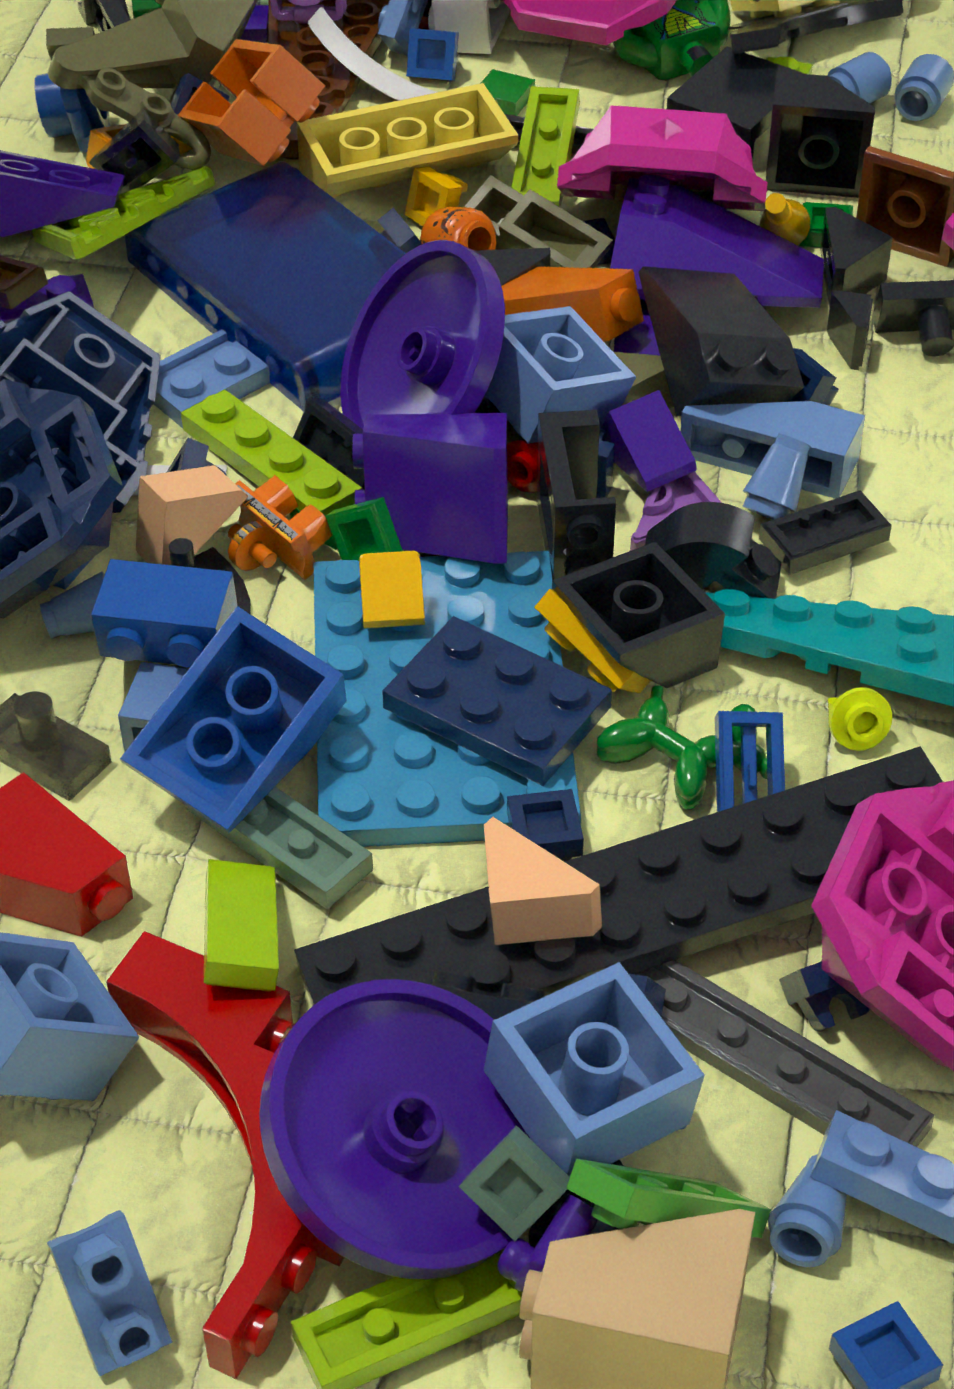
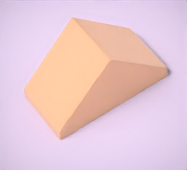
M215 465L140 476L136 552L147 563L171 565L169 544L177 538H187L193 543L195 555L248 498V495Z
M492 817L484 824L489 897L495 945L594 936L602 928L600 884L496 818Z

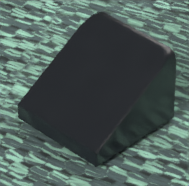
M836 290L831 294L827 332L850 369L859 370V366L862 367L873 299H871L869 294Z

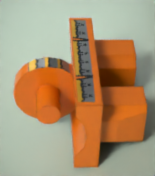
M274 475L267 482L252 491L239 480L235 484L248 495V498L240 505L241 513L238 520L240 524H234L228 531V537L231 539L228 549L229 559L239 569L249 571L261 565L264 568H270L275 564L278 557L304 580L309 578L314 573L313 562L315 560L312 553L332 536L324 514L310 504L288 520L285 516L297 508L298 504L294 493L287 484Z

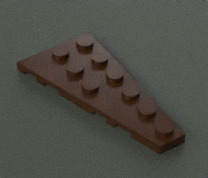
M269 0V44L281 45L325 85L324 89L317 96L320 99V103L308 119L343 112L361 79L328 51L308 24H296L295 20L276 19L272 14L271 2ZM282 0V6H295V4L288 0ZM324 0L315 4L324 5V7H336L335 0ZM346 0L347 8L343 16L339 20L333 21L347 38L370 58H373L382 41L378 35V20L381 10L385 5L389 4L390 0ZM294 121L290 127L291 131L287 135L289 144L280 156L292 160L299 159L297 124Z

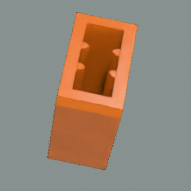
M536 267L502 285L505 315L571 306L603 341H610L644 321L633 269Z

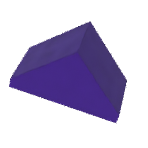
M660 390L608 412L600 429L607 430L606 442L615 443L614 463L646 492L697 470L696 461Z

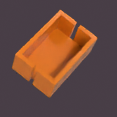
M236 39L210 72L211 76L236 97L235 101L231 104L207 82L203 81L178 116L200 130L210 145L220 154L264 166L267 161L269 163L274 162L285 151L289 144L287 135L290 133V127L294 121L302 123L315 112L320 103V99L317 96L324 89L325 85L281 45Z

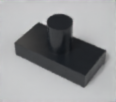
M954 280L880 283L873 312L875 333L919 331L921 348L924 354L928 356H941L950 352L954 347L952 330H954Z

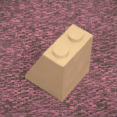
M735 1209L550 1241L543 1271L529 1270L527 1273L520 1305L519 1317L520 1319H525L521 1335L519 1358L531 1360V1389H726L744 1291L755 1212Z

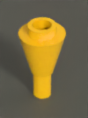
M780 193L770 194L765 201L766 209L761 215L759 226L799 245L806 238L810 229L808 211L801 203L792 199H785Z

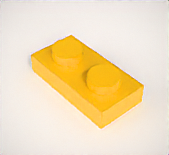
M549 589L535 605L534 608L549 621L544 627L547 634L568 651L572 652L577 648L591 662L586 670L598 683L612 689V692L619 688L621 690L641 693L651 682V680L620 665L571 612L568 605L553 589Z

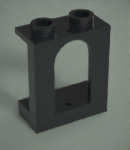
M597 409L538 413L537 507L545 551H549L552 580L613 558L616 500L615 497L597 498L600 432Z

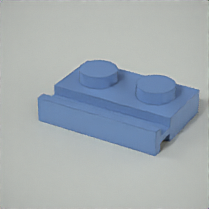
M220 330L160 361L154 405L183 428L180 412L224 389L238 399L245 397L270 383L269 366L238 341L231 343L227 339V333L224 330Z

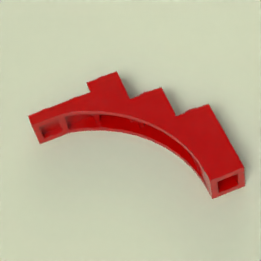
M144 931L106 981L108 992L138 1035L156 1043L182 1061L207 1085L225 1108L240 1134L253 1169L255 1197L252 1228L243 1265L202 1327L209 1367L237 1379L250 1356H261L269 1346L278 1324L279 1317L277 1312L290 1291L297 1294L305 1287L314 1270L317 1257L339 1267L345 1257L333 1251L319 1240L289 1207L272 1176L263 1149L259 1115L261 1091L271 1058L281 1041L295 1025L292 1017L290 991L276 986L275 991L271 990L270 992L207 985V983H204V955Z

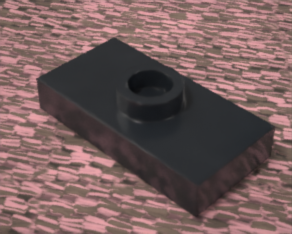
M309 398L293 438L365 490L364 469H354L352 449L353 434L363 433V429L324 399Z
M859 490L760 524L759 540L782 562L781 567L786 573L791 575L889 541L892 525L864 493Z

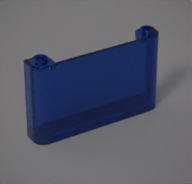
M284 161L275 163L168 210L125 234L128 262L212 334L224 330L227 333V339L231 343L238 341L269 366L270 383L303 412L309 398L324 399L326 402H330L340 397L344 355L358 314L380 278L398 259L406 254L310 181L297 168Z

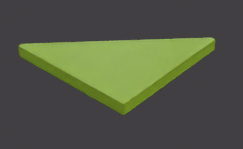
M204 166L120 193L115 206L112 208L35 228L31 232L36 243L78 260L211 188L216 183L211 168Z

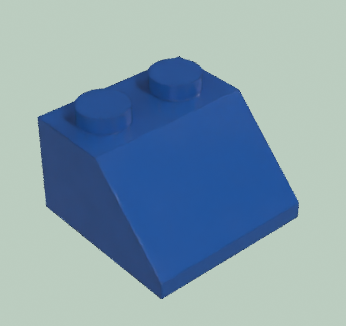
M110 559L91 613L100 656L117 658L123 661L139 660L176 664L190 668L237 607L233 572Z

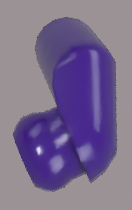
M568 1194L536 1247L530 1246L522 1238L509 1242L498 1260L497 1266L500 1275L516 1282L515 1289L523 1292L528 1271H543L550 1241L591 1234L598 1222V1219L591 1215L593 1208L577 1197Z

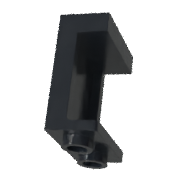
M727 46L667 97V109L727 114L736 134L751 147L753 163L755 141L771 126L777 72L805 73L745 52L735 54V52H732V48Z

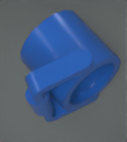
M48 73L36 76L34 85L36 104L46 134L50 138L74 134L80 151L87 153L90 130L111 126L109 111H103L95 107L91 103L85 89L61 88L50 80Z

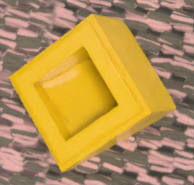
M400 551L360 555L363 627L381 628L425 625L420 554L417 551Z

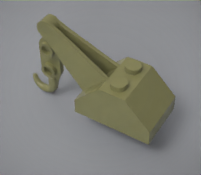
M155 0L156 3L162 5V8L81 41L61 46L55 50L48 68V76L54 84L64 89H85L91 103L95 107L103 111H110L128 122L144 108L170 136L187 144L195 151V156H180L174 165L184 169H198L205 166L210 160V143L200 130L182 120L173 111L171 102L180 78L187 73L214 86L217 80L210 75V72L236 39H241L258 0ZM143 88H156L159 94L150 93Z

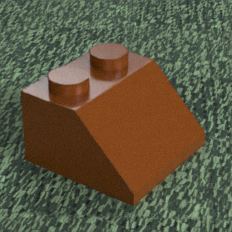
M869 146L864 154L856 218L893 237L892 250L948 267L954 259V250L941 238L946 221L954 212V172Z

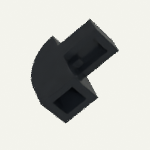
M720 502L693 503L675 510L647 532L645 545L656 542L702 590L716 581L726 589L739 590L751 597L776 599L782 562L775 557L769 548L751 539L755 516L749 512Z

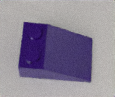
M0 150V236L6 237L112 208L115 206L124 185L125 175Z

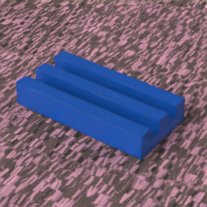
M717 712L715 716L717 812L734 807L732 726H740L742 804L758 799L756 727H766L768 796L785 790L783 712Z

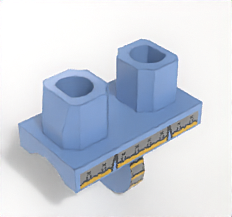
M121 1210L105 1216L97 1223L85 1229L47 1242L94 1369L99 1376L121 1366L125 1367L172 1343L127 1219Z

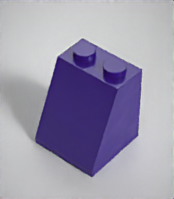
M448 413L366 414L363 433L353 434L354 469H364L365 490H355V504L384 497L402 550L495 564L507 563V413H461L453 415Z

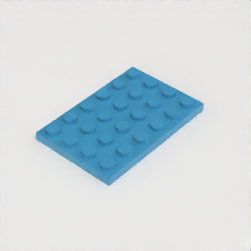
M549 551L507 553V563L505 564L448 556L420 557L425 625L381 628L363 627L359 561L313 562L315 656L344 675L347 699L346 703L317 740L318 816L363 847L485 841L484 824L492 817L510 827L507 816V796L572 789L581 825L573 752L547 783L542 786L383 708L382 690L453 616L563 666L560 645L544 629L549 621L534 608L545 593L552 589Z

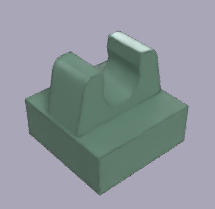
M516 1125L467 1175L459 1188L516 1241L567 1190L566 1187L570 1177Z

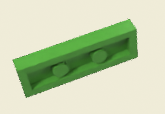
M576 1159L566 1187L569 1191L594 1203L591 1213L594 1218L619 1229L637 1227L639 1222L643 1225L743 1209L755 1212L752 1237L762 1238L771 1212L770 1208L714 1181L583 1159Z

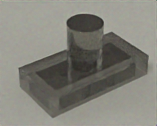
M32 691L21 696L14 693L0 705V762L19 773L24 772L36 783L67 801L72 800L112 763L109 745L55 716L52 699L46 693Z

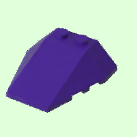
M642 175L639 179L629 177L620 212L610 269H633L640 299L645 300L638 272L643 266L732 273L739 278L762 306L820 308L823 288V258L680 185L670 184V181L658 175Z

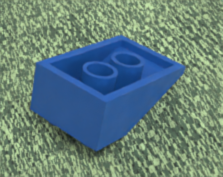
M237 606L131 743L120 760L124 765L229 834L312 749L346 703L344 675Z

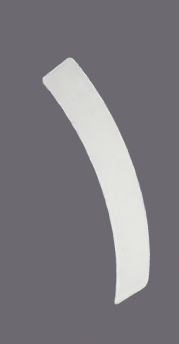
M320 7L308 21V25L313 33L338 61L360 79L382 93L398 101L437 93L396 75L370 58L347 38L323 7Z

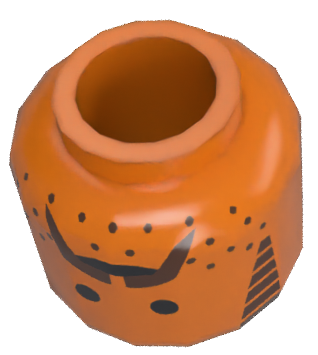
M469 207L437 209L428 216L422 227L420 237L422 244L435 240H448L472 250H495L497 244L496 231L491 219L482 211Z

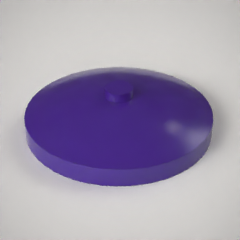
M435 240L417 246L407 252L386 271L366 299L348 340L340 386L343 415L363 429L366 414L448 413L453 415L475 413L493 378L502 348L505 326V304L502 286L495 269L484 256L454 241Z
M399 979L372 980L342 988L313 1005L296 1022L279 1044L264 1077L259 1111L263 1149L272 1176L289 1207L300 1221L333 1251L360 1266L389 1276L406 1279H434L460 1274L488 1261L513 1240L459 1188L467 1175L516 1125L527 1136L528 1134L484 1072L494 1019L479 1007L454 993L430 984Z

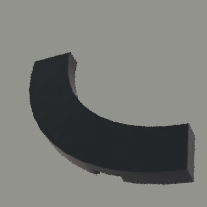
M863 0L802 18L798 17L784 21H763L748 25L730 33L732 52L738 54L778 47L780 43L785 42L790 37H800L820 32L824 29L901 16V13H904L903 1Z

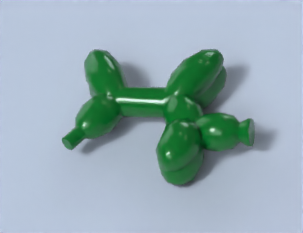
M655 685L651 688L650 698L645 700L641 706L637 718L620 720L606 727L597 737V756L602 761L614 764L623 763L639 758L655 748L677 761L674 775L676 798L682 808L691 810L702 801L707 786L708 768L716 767L715 735L703 737L694 743L668 728L670 715L666 703L662 700L664 689L659 685ZM748 704L738 705L731 710L756 712ZM732 726L733 765L742 771L740 726ZM756 743L757 773L759 772L764 779H767L766 752Z

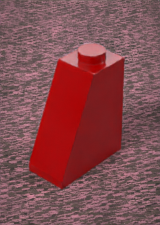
M24 772L0 788V913L82 937L102 921L115 917L125 904L133 899L127 859L121 851Z

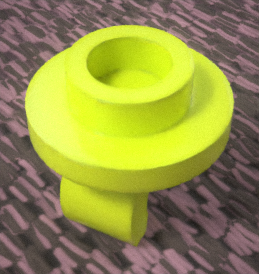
M861 687L848 690L838 698H828L829 728L833 737L842 746L857 751L867 750L878 745L887 736L892 725V710L887 700L877 691Z

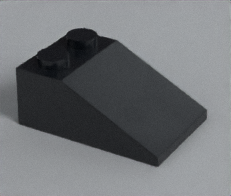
M643 266L638 272L676 416H681L685 406L788 402L804 387L790 338L735 274Z

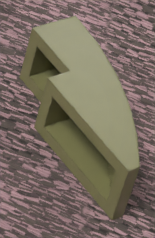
M492 175L489 176L464 206L480 210L491 219L496 231L497 244L495 250L550 248L551 267L595 268L613 246L611 238L531 189L525 195H522Z

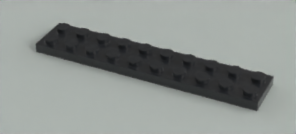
M921 746L565 861L574 869L600 884L602 928L594 936L495 945L488 886L294 949L297 966L312 1006L342 988L361 982L399 979L430 984L433 970L475 978L473 992L498 997L501 996L503 983L544 990L545 997L620 962L628 974H635L663 963L814 914L815 912L811 905L856 805L873 794L906 788L932 787L943 782Z

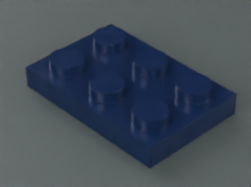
M453 616L382 690L384 709L544 786L611 708L612 689Z

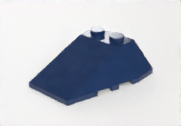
M68 291L24 310L20 318L4 323L0 320V382L6 379L26 384L32 389L54 390L79 396L94 410L124 487L113 501L112 513H120L138 488L140 476H146L148 462L144 460L146 444L151 438L152 425L148 424L150 408L156 398L160 355L75 294Z

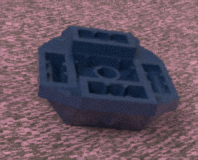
M6 379L0 382V618L2 619L109 547L113 501L124 488L94 410L81 397L54 390L32 389L26 384Z

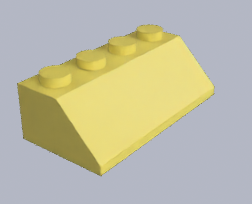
M484 83L312 118L302 123L296 122L300 174L314 199L338 197L350 191L369 187H384L392 182L411 179L414 168L430 166L438 172L461 167H476L485 162L501 159L518 144L517 132Z

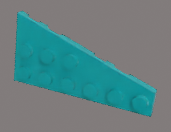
M734 589L719 590L715 593L705 592L725 613L720 647L762 658L774 657L781 651L794 654L806 661L805 669L828 674L831 670V664L861 672L860 683L954 707V616L933 614L927 609L914 606L903 607L899 610L871 608L869 605L858 601H843L837 605L814 603L796 595H783L776 599L751 597L742 591Z

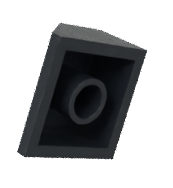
M777 72L765 180L768 182L767 190L859 198L865 150L871 145L875 107L828 76Z
M656 542L552 580V589L609 654L623 667L665 688L672 687L718 667L725 613Z

